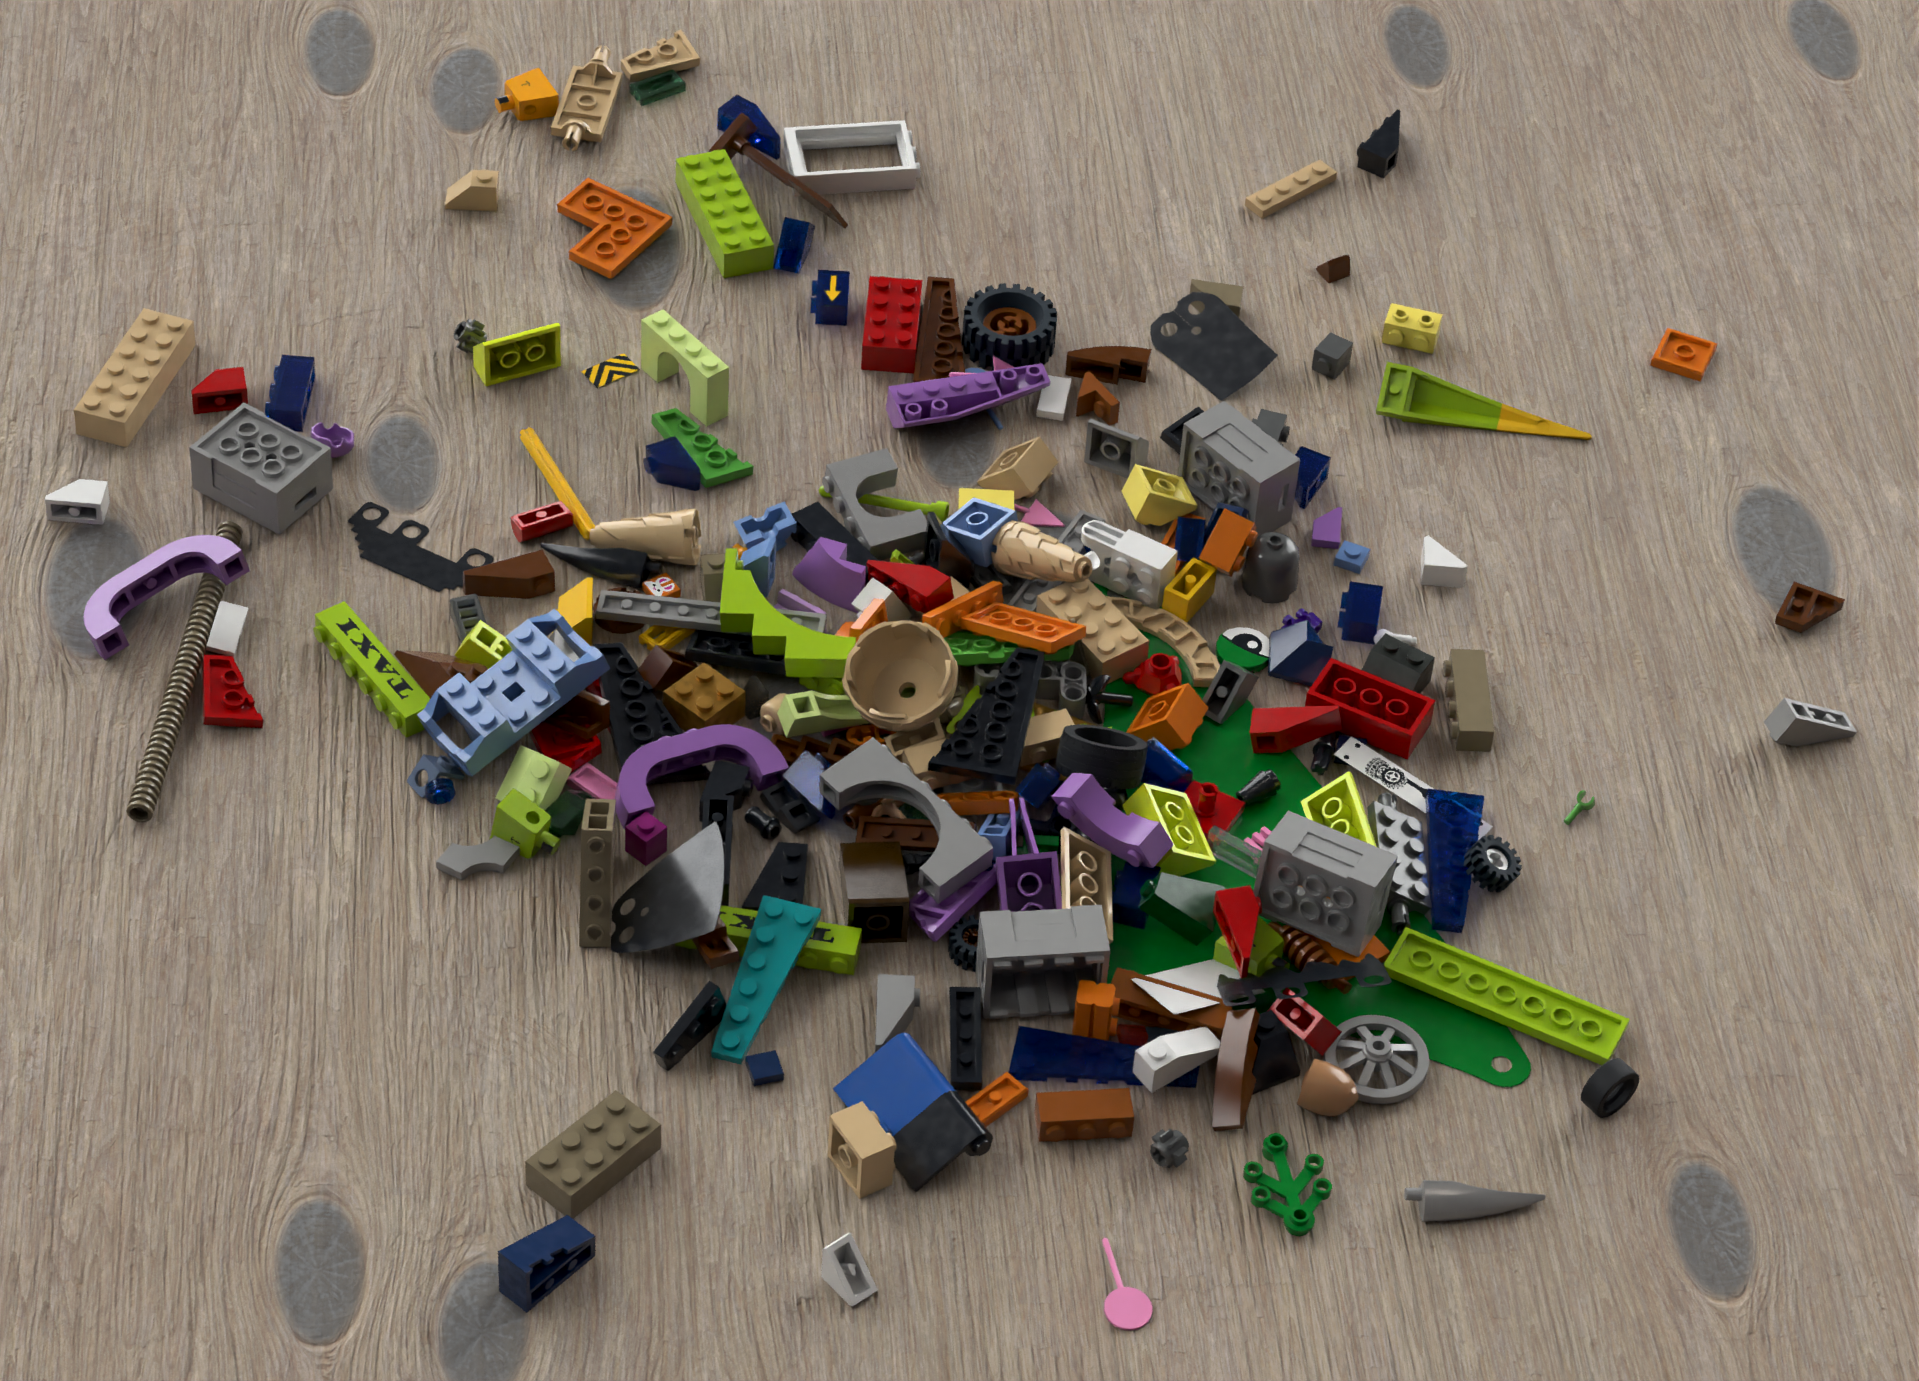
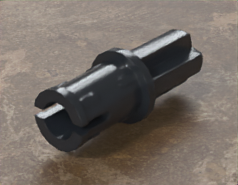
M1337 731L1320 737L1313 747L1314 757L1311 770L1312 772H1317L1320 776L1324 775L1325 771L1328 770L1330 760L1335 756L1334 746L1338 738Z

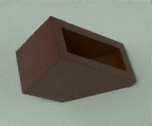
M655 645L639 667L638 672L644 681L650 683L653 688L652 692L657 693L658 690L663 692L697 668L698 665L694 661L685 660L684 654Z

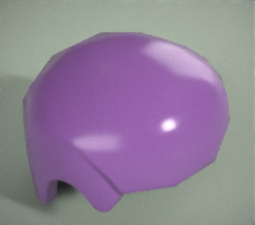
M319 422L311 428V438L330 447L331 458L344 456L354 447V433L348 428L339 427L337 423H334L331 428H325L323 423Z

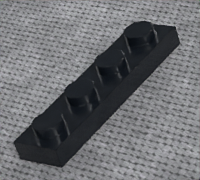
M950 987V1084L955 1090H982L980 987Z

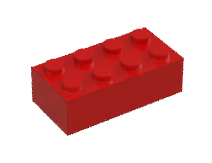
M870 276L862 343L861 370L914 374L922 280Z
M1330 658L1308 690L1305 706L1339 705L1342 720V729L1338 730L1339 732L1352 737L1367 739L1368 744L1408 760L1431 725L1435 700Z

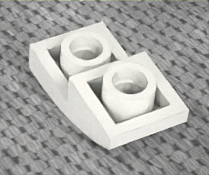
M220 601L206 650L227 656H235L248 613V607Z

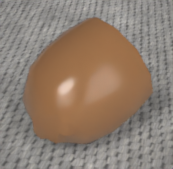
M1314 1059L1303 1078L1297 1105L1321 1116L1335 1117L1347 1112L1358 1101L1359 1095L1357 1094V1087L1353 1079L1347 1072L1329 1062Z

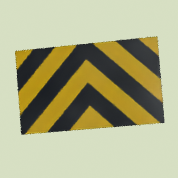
M623 353L581 372L596 388H599L640 369Z

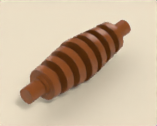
M1271 921L1268 924L1283 938V954L1288 956V959L1299 971L1303 970L1307 962L1312 961L1326 962L1338 966L1337 962L1330 957V954L1318 942L1305 936L1304 933L1289 925L1281 926L1278 922ZM1344 977L1316 981L1329 990L1336 987L1343 994H1347L1352 987Z

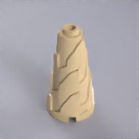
M696 509L652 513L645 517L600 522V524L595 526V529L590 530V544L595 545V548H625L648 553L650 560L665 561L683 565H697L700 559L701 545H698V537H701V522L699 512Z
M1014 520L1007 522L999 529L993 540L992 545H996L997 550L996 553L991 552L992 562L997 571L1004 575L1030 580L1084 582L1092 574L1093 568L1088 557L1073 551L1071 547L1059 543L1060 540L1040 532L1041 530L1020 520H1018L1019 522Z

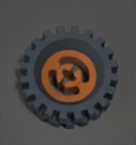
M1006 283L999 284L998 289H994L992 285L985 287V293L978 290L975 292L974 298L970 297L968 299L967 306L965 305L962 345H964L963 350L965 354H970L969 359L973 363L979 360V367L986 369L990 366L992 371H994L993 356L1013 367L1040 363L1045 365L1049 361V356L1052 357L1055 348L1057 311L1056 308H1053L1052 301L1050 299L1045 301V295L1041 292H1038L1036 295L1033 294L1034 288L1027 286L1025 290L1020 289V284H1013V288H1007Z

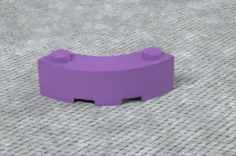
M1072 773L1051 796L1058 805L1057 809L1063 817L1070 819L1077 828L1099 846L1107 849L1117 857L1128 861L1135 867L1154 868L1174 845L1160 822L1148 820L1133 812L1128 816L1114 806L1116 804L1115 800L1100 786L1092 774Z

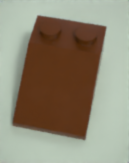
M396 650L394 654L430 699L439 687L457 673L462 674L471 683L488 670L482 664L444 653Z

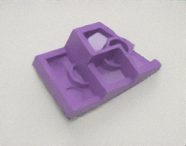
M820 537L813 548L806 553L802 561L795 566L792 575L817 596L846 610L858 613L851 603L865 587L866 566L846 561L847 544Z

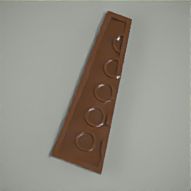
M928 276L913 383L950 377V372L965 373L954 278Z

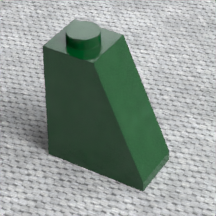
M1161 872L1153 880L1148 879L1140 890L1142 898L1138 908L1197 946L1214 931L1217 921L1213 913L1215 893L1226 888L1221 885Z

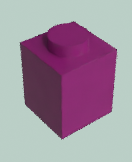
M647 811L625 826V851L643 865H649L667 851V826Z

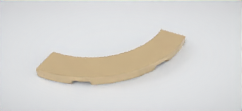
M1106 596L1137 629L1160 638L1182 657L1190 671L1193 687H1209L1220 665L1217 657L1208 648L1207 641L1193 627L1164 609L1158 608L1156 610L1142 605V602L1137 600Z

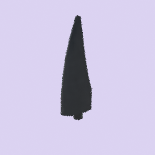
M541 543V548L578 569L637 589L642 588V582L647 580L649 573L660 575L662 572V564L651 562L648 553L625 548H579Z

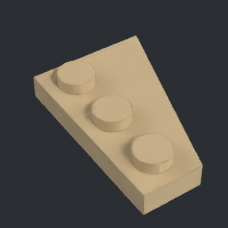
M681 29L674 32V37L668 40L663 38L657 41V46L651 49L643 48L621 60V69L630 82L700 66V57Z

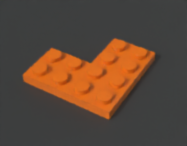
M590 178L584 180L557 204L558 213L593 229L569 250V260L609 279L614 278L672 226V216Z

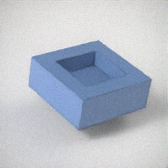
M1344 540L1335 556L1334 566L1360 574L1369 558L1370 549Z

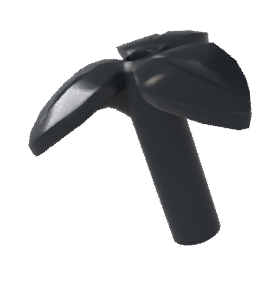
M1109 675L1097 676L1087 686L1085 704H1087V712L1090 718L1096 724H1102L1098 707L1100 703L1131 707L1133 704L1132 695L1102 692L1111 679Z

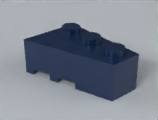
M566 1215L499 1250V1292L526 1313L529 1312L595 1257V1235L569 1215Z

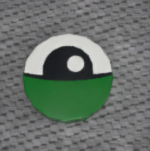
M1237 627L1222 633L1216 642L1215 651L1220 664L1226 660L1239 665L1247 671L1253 670V673L1260 672L1268 666L1269 639L1260 631Z

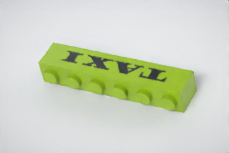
M343 601L316 613L315 627L313 628L318 642H323L334 660H339L346 674L358 682L361 691L373 699L378 711H383L386 714L392 727L399 729L406 738L425 730L417 714L424 710L430 700L429 696L349 605Z
M721 905L719 917L726 925L727 936L738 949L739 956L743 957L758 911ZM819 921L806 946H803L795 966L854 975L861 949L862 928ZM692 939L675 943V946L697 949Z

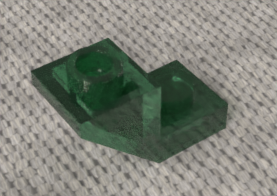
M566 790L545 810L552 818L549 833L558 838H561L562 835H575L584 815L586 799L596 798L585 791Z

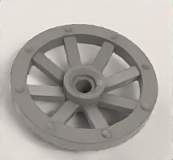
M1381 1015L1358 1016L1346 1020L1337 1026L1342 1033L1324 1053L1323 1060L1340 1067L1345 1072L1360 1064L1365 1066L1358 1083H1355L1359 1101L1371 1104L1395 1103L1410 1097L1423 1085L1429 1067V1053L1422 1038L1410 1026L1397 1019ZM1369 1030L1384 1032L1381 1036H1374ZM1357 1032L1364 1042L1344 1039ZM1396 1035L1407 1044H1391L1390 1041ZM1336 1050L1359 1052L1339 1063L1336 1061ZM1396 1054L1415 1055L1417 1069ZM1390 1065L1406 1074L1410 1079L1397 1086ZM1374 1071L1381 1072L1386 1089L1367 1087Z

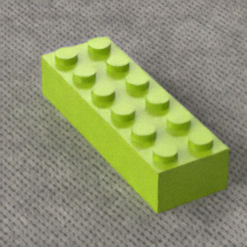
M714 150L676 158L675 182L723 278L773 269L774 244L726 150Z

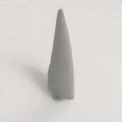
M1424 1180L1418 1188H1405L1404 1199L1418 1201L1420 1218L1423 1222L1473 1219L1504 1213L1545 1200V1194L1498 1191L1474 1187L1456 1181Z

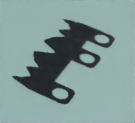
M1368 953L1365 955V959H1362L1360 962L1356 963L1344 959L1340 961L1338 966L1326 962H1307L1299 973L1284 966H1277L1265 971L1259 977L1252 973H1247L1245 978L1234 979L1220 974L1217 988L1226 1006H1239L1256 1002L1252 990L1272 987L1277 998L1289 999L1306 996L1308 991L1304 983L1356 976L1360 986L1374 987L1390 984L1391 979L1383 963ZM1369 976H1381L1384 978L1382 982L1376 984L1364 981ZM1288 987H1296L1301 990L1296 995H1283L1281 993V990ZM1242 994L1249 997L1247 1001L1241 1003L1229 1001V998L1233 995Z

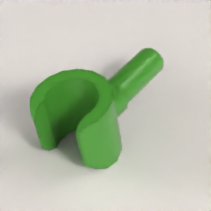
M1580 791L1577 795L1578 803L1564 819V823L1570 825L1582 810L1592 809L1595 805V797L1593 796L1588 803H1583L1581 800L1586 795V791Z

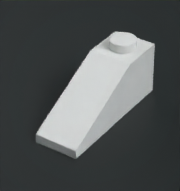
M1206 1026L1159 1036L1135 1050L1133 1073L1153 1093L1218 1055L1220 1041Z

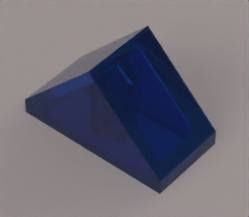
M1177 518L1174 549L1178 551L1177 560L1190 561L1193 557L1200 560L1199 556L1203 549L1205 519Z

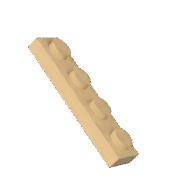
M1319 159L1246 197L1245 206L1263 219L1332 183L1337 178V172Z

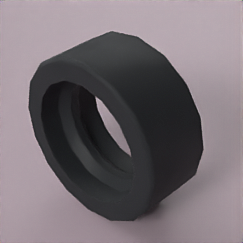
M1621 1058L1612 1059L1599 1067L1588 1079L1581 1093V1101L1598 1117H1609L1630 1100L1638 1087L1639 1075Z

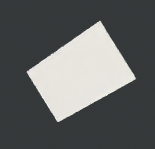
M1214 959L1145 975L1222 998L1217 988L1220 974L1226 975L1228 978H1241L1238 970ZM1139 978L1131 979L1174 1015L1220 1004L1213 1000ZM1263 989L1252 990L1254 995L1265 992ZM1242 994L1233 995L1229 998V1001L1248 996Z

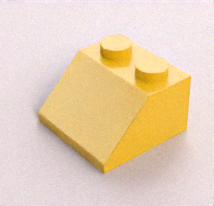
M587 577L559 597L558 609L556 610L565 618L573 630L592 646L593 577Z

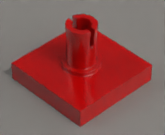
M1193 780L1184 793L1189 798L1207 842L1218 847L1244 812L1245 802L1218 791V787L1213 783L1205 782L1202 784Z

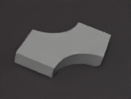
M493 836L485 843L474 846L452 843L436 861V869L460 880H464L469 875L480 871H494L502 874L520 855V847L497 836Z

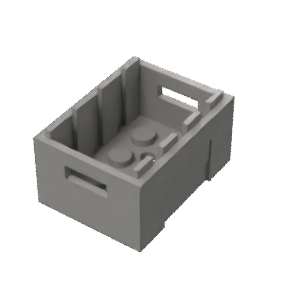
M1225 401L1184 423L1178 476L1183 477L1195 499L1198 498L1213 511L1218 502L1249 510L1248 520L1255 523L1258 536L1263 533L1272 532L1291 521L1300 459L1296 455L1285 449L1278 441L1267 435L1261 428ZM1285 486L1283 500H1280L1281 487Z
M242 403L189 447L193 489L279 535L333 489L330 447L311 437L306 438L266 417L265 413L246 403ZM312 490V493H310L305 499H303L299 504L295 506V504L301 498H303L307 493H309Z
M1287 811L1264 841L1253 890L1254 895L1260 898L1262 904V913L1259 916L1273 922H1282L1325 940L1335 948L1359 957L1382 924L1398 855Z
M1102 904L1071 906L1068 909L980 912L975 973L977 986L980 987L983 1019L1074 1013L1078 985L1081 980L1094 981L1096 984L1100 982L1107 983L1110 947Z

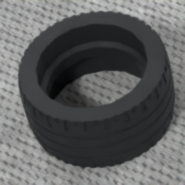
M1077 724L1064 728L1056 759V770L1067 778L1072 773L1092 774L1101 787L1110 789H1134L1140 785L1148 744L1143 739L1124 731L1094 725Z

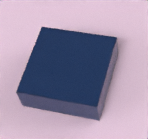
M776 1050L745 1057V1064L753 1086L784 1080V1072Z

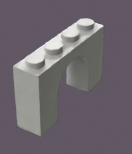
M887 448L827 464L825 477L822 478L824 490L831 494L834 508L837 513H841L845 528L878 561L891 558L892 552L895 549L902 554L923 549L927 520L921 509L893 517H879L865 511L858 503V499L865 494L895 486L898 467Z

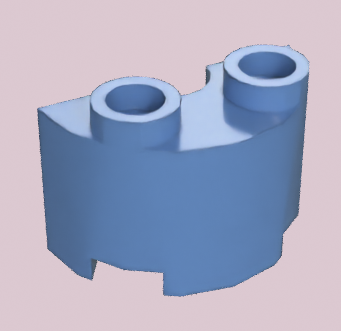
M785 501L767 508L762 517L754 518L752 515L733 522L748 549L773 537L776 538V551L787 545L785 540L791 533H796V522Z

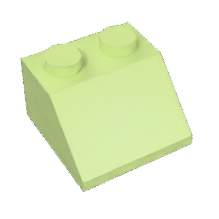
M520 745L495 799L502 801L514 788L551 815L572 768Z

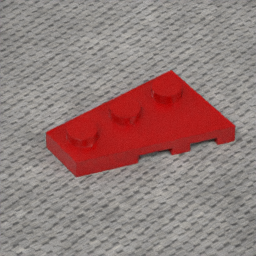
M204 654L202 662L203 725L262 728L264 720L254 707L255 701L252 695L248 694L244 686V678L233 656Z

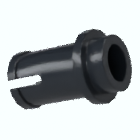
M752 806L747 810L744 820L760 831V835L764 839L773 840L778 837L782 826L777 818L769 817L757 806Z

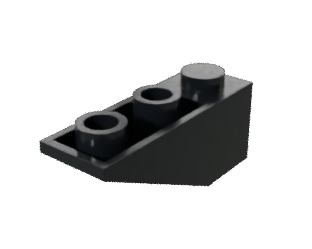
M1397 109L1390 117H1386L1379 129H1375L1370 138L1360 144L1357 150V156H1359L1358 168L1384 179L1396 166L1399 149L1400 110Z

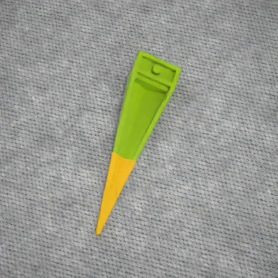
M1387 362L1376 408L1377 415L1402 419V422L1590 440L1592 438L1589 433L1502 404L1415 367Z

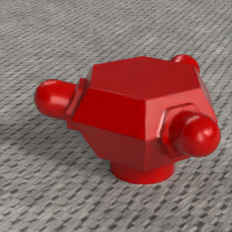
M1164 653L1153 654L1150 659L1142 662L1134 671L1124 673L1122 680L1128 685L1135 684L1141 692L1150 696L1181 686L1182 673L1178 666L1179 658L1175 655L1169 656Z

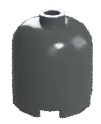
M1267 532L1257 536L1254 545L1251 548L1248 547L1242 574V587L1247 595L1252 596L1254 594L1261 597L1264 603H1280L1289 599V595L1296 591L1298 584L1300 557L1299 548L1295 542L1287 535L1278 532Z

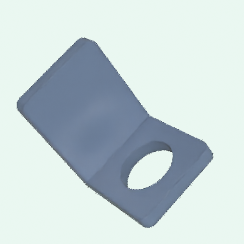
M423 754L408 777L407 783L420 797L426 798L430 792V786L440 776L463 780L465 775L448 757ZM426 770L428 781L426 785L421 787L418 783V776L421 771Z

